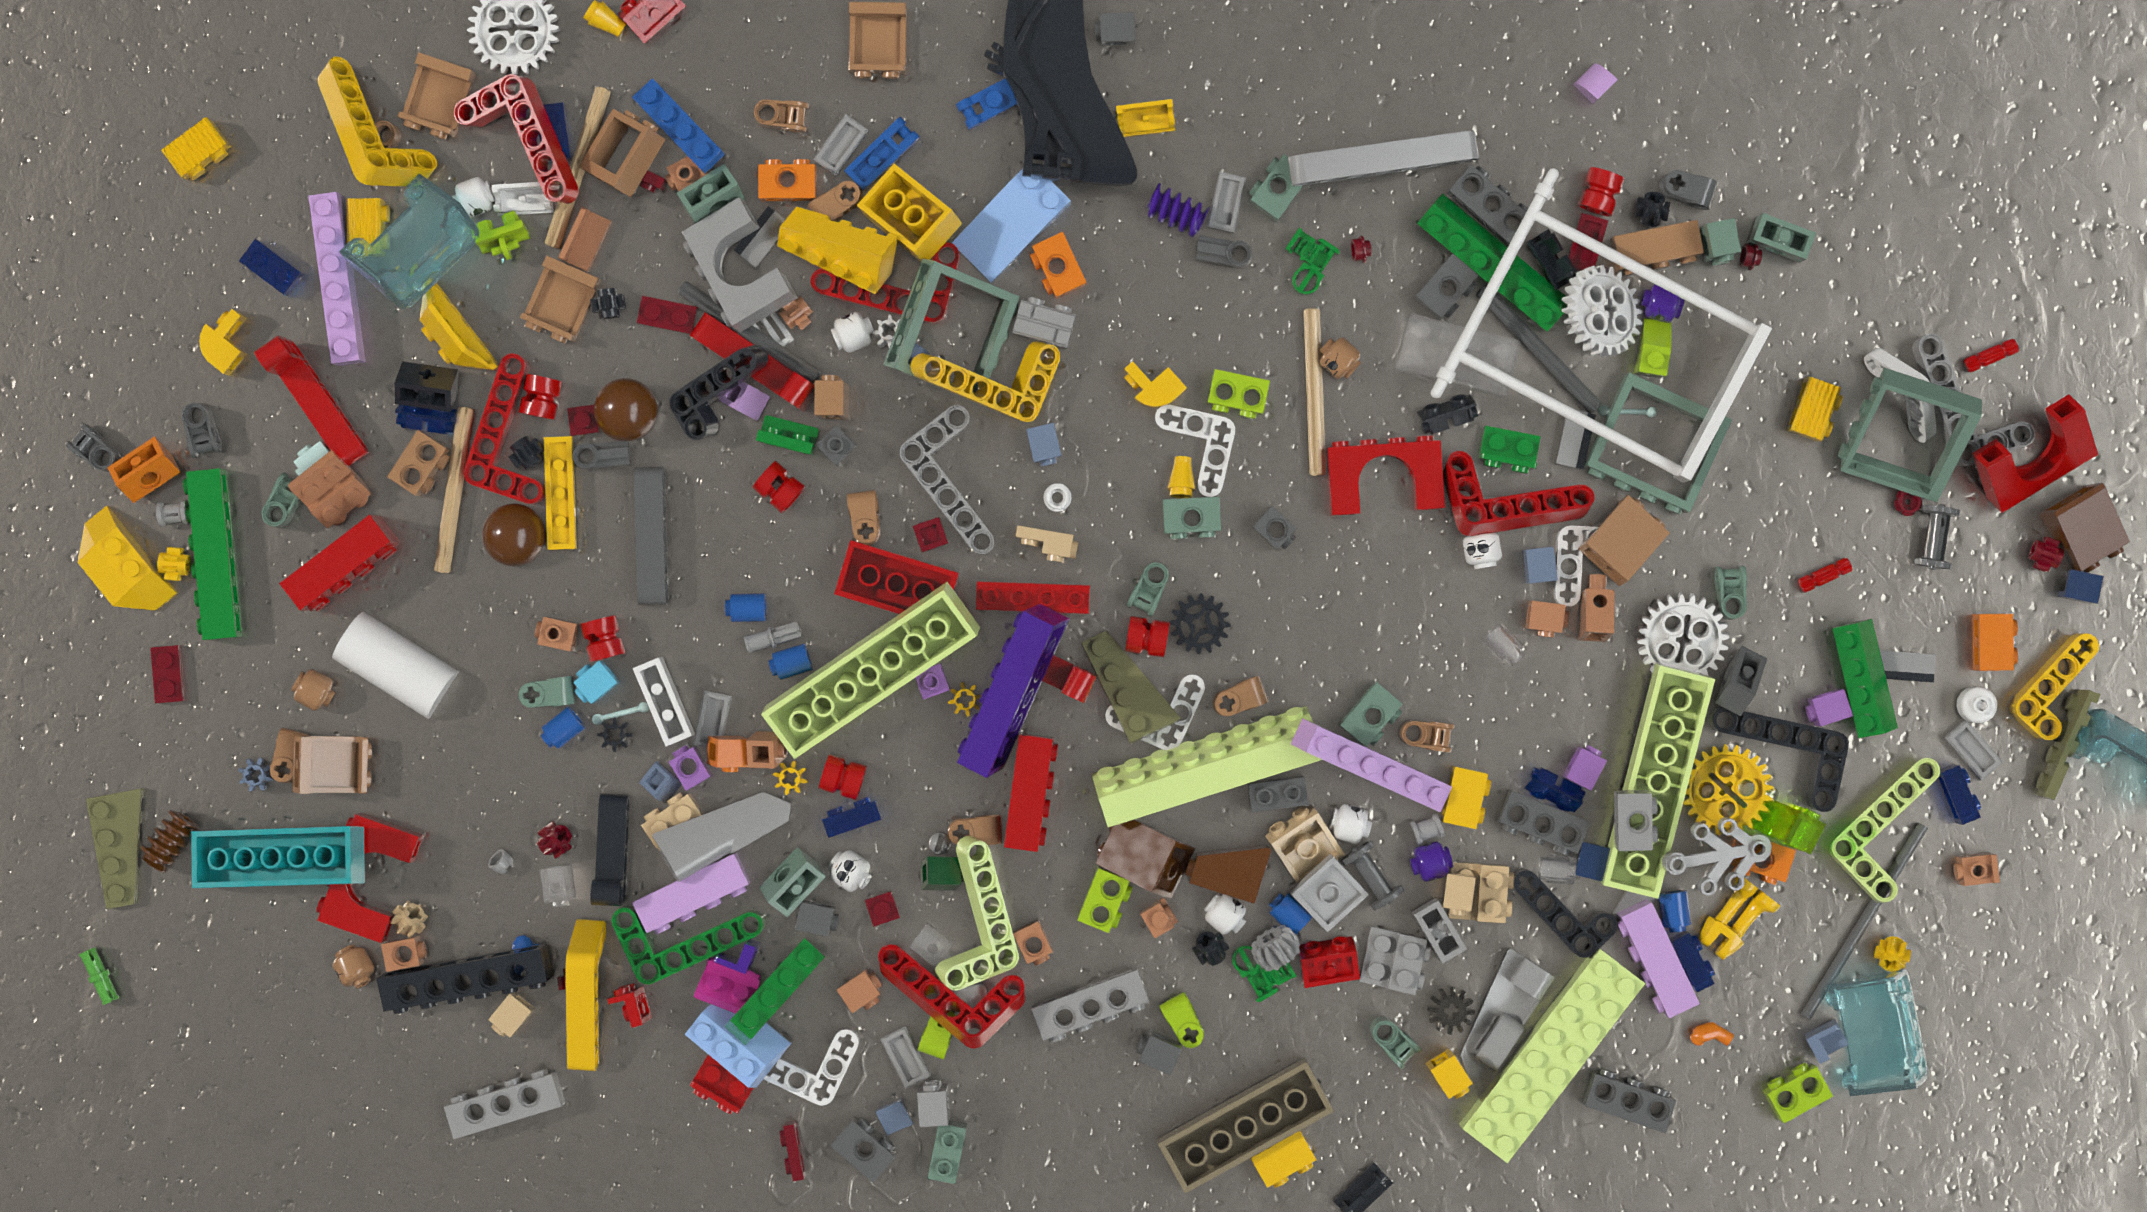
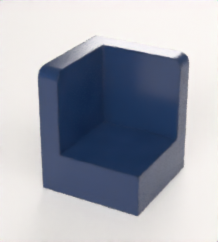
M2069 570L2065 590L2059 591L2058 597L2089 604H2098L2104 576Z
M1583 841L1579 850L1575 875L1603 881L1610 848Z

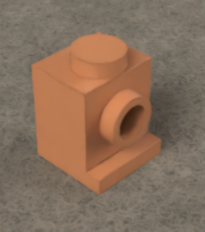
M687 156L666 167L669 174L665 175V179L672 191L677 189L679 192L707 175L708 172L704 174ZM689 169V177L681 178V170Z
M1982 853L1956 856L1957 863L1954 864L1953 871L1955 879L1959 880L1960 885L2000 883L1997 854ZM1979 865L1981 873L1976 876L1973 873V869Z
M1165 898L1140 911V915L1154 938L1174 928V924L1178 922Z

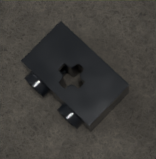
M402 361L394 382L395 404L451 412L458 393V369Z

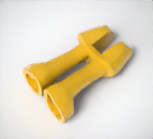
M1735 877L1734 885L1738 883V877ZM1744 878V886L1740 890L1733 891L1716 917L1708 916L1698 941L1708 947L1720 933L1725 935L1726 937L1715 950V954L1724 960L1744 945L1743 935L1763 912L1775 913L1781 906ZM1753 896L1751 902L1733 926L1727 925L1743 903Z

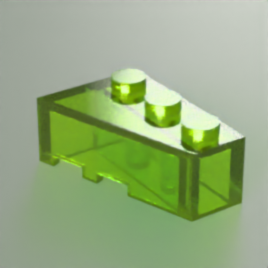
M1776 800L1771 803L1766 802L1765 806L1770 812L1765 813L1761 811L1759 815L1762 817L1763 822L1761 823L1756 819L1753 820L1754 829L1792 849L1811 855L1826 826L1825 823L1819 821L1821 815L1808 808L1796 805L1792 808Z

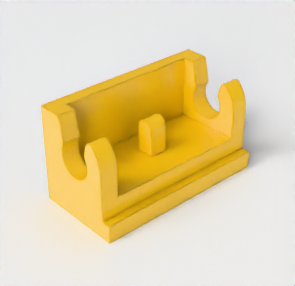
M1172 99L1116 106L1117 123L1124 137L1175 131Z

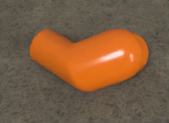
M1707 1022L1696 1026L1690 1035L1691 1042L1697 1046H1701L1704 1042L1716 1039L1728 1046L1734 1037L1733 1033L1715 1022Z

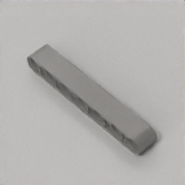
M1463 131L1300 154L1288 157L1292 186H1304L1471 162L1479 159L1475 131Z

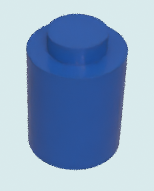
M765 593L731 594L730 600H725L726 617L731 616V622L766 621Z
M805 643L772 653L773 659L768 660L772 675H778L780 680L813 670Z
M568 706L541 727L543 730L541 737L550 748L555 746L557 749H560L586 727L573 709Z
M1687 890L1660 893L1659 901L1663 927L1669 928L1670 933L1686 931V926L1691 925Z
M1279 893L1269 903L1271 907L1269 914L1281 925L1290 928L1295 934L1312 918L1308 911L1289 893H1286L1284 896Z

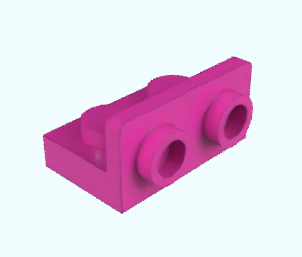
M710 957L695 990L694 998L736 1014L758 990L762 977L750 970L743 974L715 963V958Z

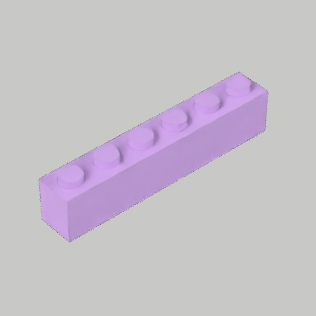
M338 192L309 195L331 364L342 366L364 363L366 359L352 257L347 255V219L344 197Z
M1303 718L1291 742V745L1438 812H1441L1452 786Z

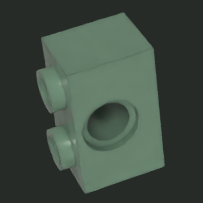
M1285 154L1280 160L1276 157L1272 160L1265 170L1269 173L1265 181L1261 182L1258 180L1249 192L1253 196L1249 203L1276 223L1303 187L1292 186L1288 156ZM1274 180H1281L1284 182L1286 190L1281 194H1276L1271 190L1270 183Z
M725 164L677 192L684 209L694 224L737 198L745 200L738 183Z
M1762 213L1757 216L1747 243L1751 245L1757 244L1759 248L1800 263L1807 259L1816 232Z
M1735 218L1707 223L1699 228L1704 251L1702 254L1704 263L1712 261L1713 266L1726 264L1729 261L1735 260L1734 255L1741 252Z
M1220 497L1162 500L1164 534H1170V539L1187 538V533L1198 532L1199 538L1215 537V531H1221ZM1189 510L1196 511L1200 516L1198 525L1188 526L1184 521V514Z
M1374 682L1339 725L1363 746L1367 747L1369 744L1374 746L1384 735L1381 729L1387 722L1392 725L1402 714L1399 708L1403 704L1378 682ZM1371 708H1376L1380 712V719L1375 724H1369L1365 719L1366 712Z
M797 847L759 888L767 902L788 917L826 876L818 863Z
M949 1120L948 1125L938 1126L928 1179L951 1184L956 1183L967 1124Z

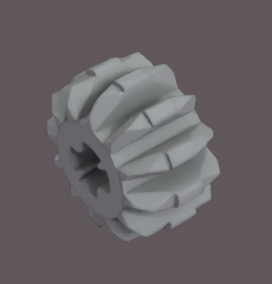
M1285 925L1273 926L1270 930H1265L1262 935L1257 936V940L1251 945L1254 960L1266 971L1279 970L1280 967L1287 966V963L1293 961L1295 955L1300 952L1298 937Z

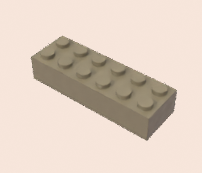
M1303 1058L1158 1138L1157 1142L1186 1194L1329 1115L1334 1110L1306 1059Z

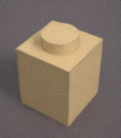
M1451 872L1447 874L1443 908H1449V914L1465 916L1466 911H1472L1476 876Z
M514 992L506 997L488 1020L493 1023L491 1027L499 1035L512 1037L536 1008L517 992Z

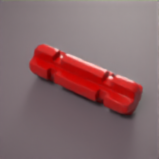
M2015 339L2007 340L2002 345L1998 344L1977 353V356L1972 355L1963 360L1964 366L1968 372H1974L1981 369V366L1986 367L2006 358V356L2018 353L2019 347Z
M1843 558L1836 561L1835 565L1830 564L1812 572L1811 576L1806 575L1799 578L1798 585L1802 592H1809L1815 589V586L1820 587L1839 578L1840 574L1842 576L1852 572V565L1848 558Z

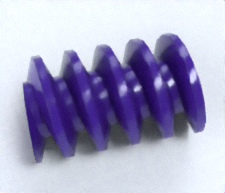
M1158 183L1147 208H1149V218H1153L1159 213L1158 221L1160 223L1169 218V227L1173 228L1179 222V232L1182 233L1189 227V236L1194 237L1199 232L1210 206L1202 212V202H1198L1194 207H1191V197L1181 202L1180 192L1172 198L1171 188L1168 187L1161 193V183Z

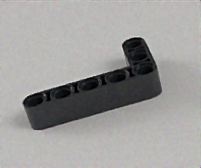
M1717 707L1710 712L1708 723L1717 732L1815 753L1806 794L1807 804L1811 809L1820 812H1828L1835 807L1849 748V741L1843 733L1745 711L1739 716L1724 707ZM1725 712L1729 716V723L1726 727L1721 728L1717 724V717L1720 713ZM1753 718L1757 723V728L1753 733L1749 734L1745 731L1744 724L1748 719ZM1781 724L1784 728V735L1781 739L1776 740L1772 735V729L1775 725ZM1808 730L1812 735V740L1808 745L1804 746L1800 742V735L1803 731ZM1832 736H1836L1839 740V747L1832 752L1828 749L1827 742ZM1829 763L1833 767V774L1830 778L1825 779L1821 774V770L1824 765ZM1824 791L1827 794V802L1819 807L1816 804L1815 797L1819 792Z

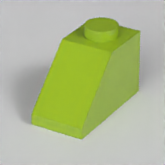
M1643 318L1634 374L1664 378L1667 376L1671 354L1672 323Z

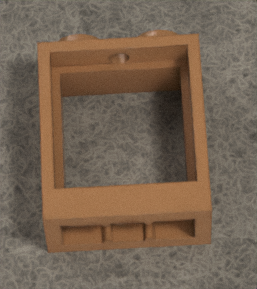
M612 109L578 167L623 194L632 197L666 139L656 133L659 128L650 122L643 120L641 124L639 123L640 118L628 110H625L624 114ZM631 127L640 132V135L618 172L614 174L605 169V166L627 129Z

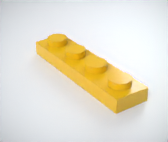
M572 436L544 437L547 550L577 549L574 444Z

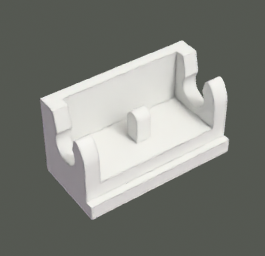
M539 182L492 185V194L495 196L493 208L497 216H502L510 211H515L517 215L554 213V202L549 201L545 197Z

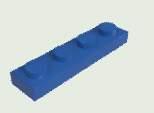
M653 78L632 97L704 174L725 155Z

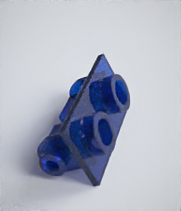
M398 405L395 413H398L396 424L401 425V428L422 430L423 421L427 422V432L447 435L448 432L453 433L454 422L451 420L457 413V409L445 412Z
M1534 767L1530 775L1531 780L1524 786V789L1530 791L1534 797L1547 799L1555 803L1559 809L1573 813L1583 804L1582 800L1586 791L1581 790L1582 786L1565 778L1562 780L1560 787L1555 785L1559 776L1542 767L1540 769Z

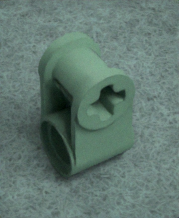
M285 472L278 477L261 512L263 521L267 525L276 528L288 526L302 503L294 493L286 489L293 480L288 478V474ZM280 507L283 511L282 519L278 522H273L271 512L273 509Z
M1152 562L1146 566L1126 606L1137 607L1147 612L1148 616L1152 618L1169 577L1168 569L1164 564ZM1153 567H1160L1164 571L1163 580L1157 583L1152 582L1148 578V571ZM1138 597H1141V598H1143V599H1145V600H1147V601H1149V602H1151V603H1147V602H1145V601H1142V600L1138 599Z
M1739 566L1738 569L1715 567L1714 581L1717 595V611L1721 612L1722 618L1726 620L1740 618L1747 610L1746 567ZM1725 578H1736V579L1726 580ZM1729 599L1735 600L1738 604V611L1734 615L1728 613L1725 607Z
M572 676L526 683L519 690V700L524 706L531 708L575 704ZM531 687H533L534 691H539L540 696L535 698V703L532 702L531 698H526V693L530 692Z
M1381 1016L1372 1021L1370 1025L1372 1037L1402 1070L1405 1068V1063L1416 1052L1420 1053L1422 1051L1388 1017ZM1387 1024L1391 1027L1390 1034L1383 1038L1377 1036V1029L1381 1025Z

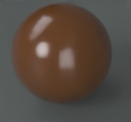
M620 378L609 382L599 391L594 402V417L597 425L603 433L618 441L628 442L643 437L651 430L657 418V402L652 391L645 384L635 379Z
M511 503L496 508L487 517L482 528V541L485 550L495 561L506 566L515 567L530 563L540 554L545 544L546 531L542 519L533 509L522 504Z

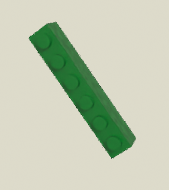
M1443 193L1417 223L1488 283L1508 248ZM1516 255L1498 291L1548 332L1564 314L1562 309L1568 307V304L1562 301V298L1566 296L1558 289L1555 290L1549 281Z
M221 468L187 471L186 478L183 479V489L185 495H188L189 506L186 507V519L188 523H191L192 529L188 542L190 550L194 551L195 560L191 564L193 579L197 580L194 602L200 611V618L197 619L198 634L202 635V640L243 637L227 471Z

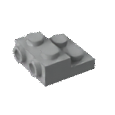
M1370 926L1359 982L1415 995L1417 989L1422 990L1425 973H1421V967L1423 962H1428L1431 946L1427 945V939L1424 937Z

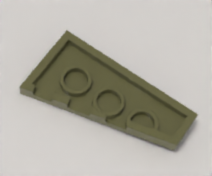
M2075 689L2074 693H2070L2065 703L2067 712L2064 720H2060L2062 731L2057 737L2055 745L2049 748L2046 755L2048 765L2045 773L2042 772L2036 783V788L2039 789L2037 792L2038 796L2055 800L2069 768V763L2065 761L2067 757H2072L2076 753L2079 746L2078 731H2081L2084 726L2087 727L2091 715L2088 714L2091 702L2097 703L2101 694L2091 690Z
M144 788L86 799L106 909L137 903L138 854L141 845L139 837L140 824H142L141 804Z

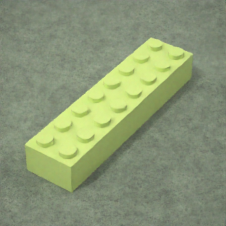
M946 582L768 703L761 715L795 759L978 635L980 626L949 583Z
M1655 663L1622 791L1649 790L1652 793V797H1656L1657 814H1652L1653 826H1657L1658 841L1653 843V850L1618 851L1615 848V825H1613L1608 848H1610L1603 881H1600L1604 886L1659 899L1666 872L1662 866V859L1667 852L1671 851L1715 682V679L1711 676ZM1640 813L1633 814L1629 820L1630 826H1640L1643 822V815Z
M1294 707L1287 710L1286 713L1277 716H1265L1255 723L1248 725L1240 724L1232 730L1223 733H1211L1198 741L1183 742L1173 749L1158 750L1150 756L1141 759L1132 758L1122 765L1101 768L1098 772L1092 774V778L1107 826L1118 825L1322 760L1291 745L1302 718L1313 723L1307 707Z
M1600 948L1593 955L1587 957L1459 1123L1461 1128L1508 1163L1645 983Z

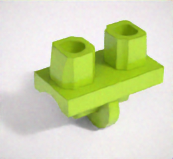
M515 211L504 213L501 216L504 226L494 228L491 220L478 222L476 224L477 235H474V239L482 254L492 252V255L496 256L503 253L505 259L510 260L512 259L511 250L520 248L519 242L531 238L522 219H519Z

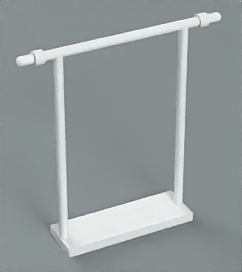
M1552 168L1548 171L1543 182L1538 183L1531 205L1445 366L1440 367L1436 375L1438 379L1431 390V395L1433 398H1440L1447 384L1452 383L1456 375L1454 371L1459 362H1462L1674 475L1673 478L1682 483L1691 481L1772 328L1763 323L1759 325L1752 323L1540 211L1545 201H1549L1554 189L1552 188L1559 176V171ZM1534 221L1749 333L1680 465L1465 352Z

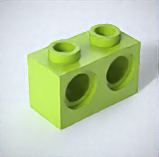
M1215 369L1207 404L1213 405L1212 410L1228 413L1229 409L1240 411L1239 416L1256 419L1257 414L1263 415L1270 380ZM1222 384L1228 385L1232 390V396L1227 400L1220 399L1216 394L1217 387ZM1249 390L1256 391L1259 394V403L1254 406H1250L1244 401V394Z
M1098 866L1077 921L1107 933L1110 932L1111 927L1116 929L1122 913L1118 912L1122 901L1127 903L1133 887L1129 886L1130 881ZM1109 880L1118 882L1120 886L1118 893L1115 895H1108L1103 890L1104 884ZM1103 906L1108 909L1109 916L1106 920L1098 921L1093 917V911L1096 907Z
M1802 1063L1792 1069L1793 1074L1784 1079L1782 1076L1774 1078L1767 1083L1768 1087L1762 1090L1778 1120L1782 1123L1794 1119L1833 1097L1818 1067L1814 1064ZM1808 1077H1813L1815 1080L1814 1087L1809 1091H1804V1080ZM1783 1091H1789L1790 1100L1786 1104H1779V1094Z

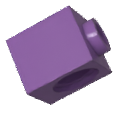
M942 663L930 667L915 677L923 700L951 690Z
M1844 689L1832 690L1807 699L1809 706L1805 707L1809 721L1814 722L1815 726L1821 727L1853 716Z
M685 745L672 753L674 759L669 761V764L686 791L713 775L696 746L689 749ZM686 758H691L696 762L697 768L693 774L686 773L682 768L683 761Z
M1587 745L1586 749L1578 747L1563 777L1592 791L1607 760L1601 758L1603 752Z

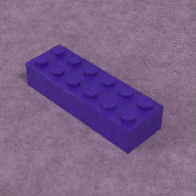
M1042 604L1019 612L1013 623V627L1016 628L1012 638L1009 637L1002 648V653H1004L1001 663L998 662L991 673L993 682L990 688L984 690L980 698L982 707L979 713L974 714L969 723L971 732L968 738L963 739L958 748V753L960 754L957 761L958 764L985 778L1004 768L1070 618Z

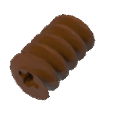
M173 810L168 811L173 818L172 821L164 818L161 820L166 828L164 830L158 827L154 829L159 837L148 836L147 839L152 846L141 845L140 847L145 854L142 856V859L149 866L162 873L168 871L166 864L172 865L175 862L173 856H179L182 853L180 847H186L189 844L187 838H191V831L201 829L192 819L181 812Z

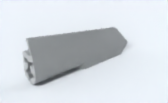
M762 792L656 832L652 837L659 846L660 854L677 882H680L725 855L738 851L788 822L791 803Z
M1511 948L1508 949L1460 1053L1465 1070L1472 1083L1489 1081L1493 1073L1498 1070L1522 1034L1525 1023L1555 979L1554 976Z

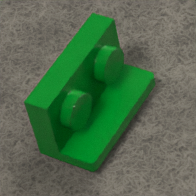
M766 415L761 430L758 429L756 441L813 456L819 429Z
M1484 426L1478 459L1485 460L1484 465L1488 467L1501 468V464L1511 465L1514 472L1528 474L1529 469L1534 470L1537 468L1536 459L1541 436Z

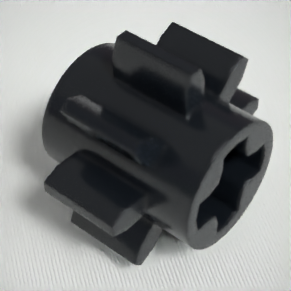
M1648 192L1644 195V198H1637L1635 217H1640V222L1645 226L1656 227L1660 225L1661 220L1668 221L1670 202L1665 201V196L1659 192Z
M616 288L595 291L596 298L590 299L592 312L599 313L601 320L620 317V309H626L624 295H617Z
M525 436L510 446L513 454L508 457L516 468L523 466L527 471L543 460L540 453L544 451V448L536 438L530 440L528 436Z
M618 717L613 718L612 725L605 721L602 722L605 730L604 732L597 733V736L603 737L605 741L601 747L604 748L611 745L613 752L618 751L619 744L628 748L629 745L626 739L627 737L634 736L633 733L627 732L626 727L629 725V722H625L622 725L618 724ZM610 729H620V741L618 739L613 741L610 739L612 736Z
M1209 931L1200 934L1196 938V946L1192 948L1201 965L1207 962L1212 966L1220 964L1226 957L1225 951L1230 949L1220 932L1214 935V933Z

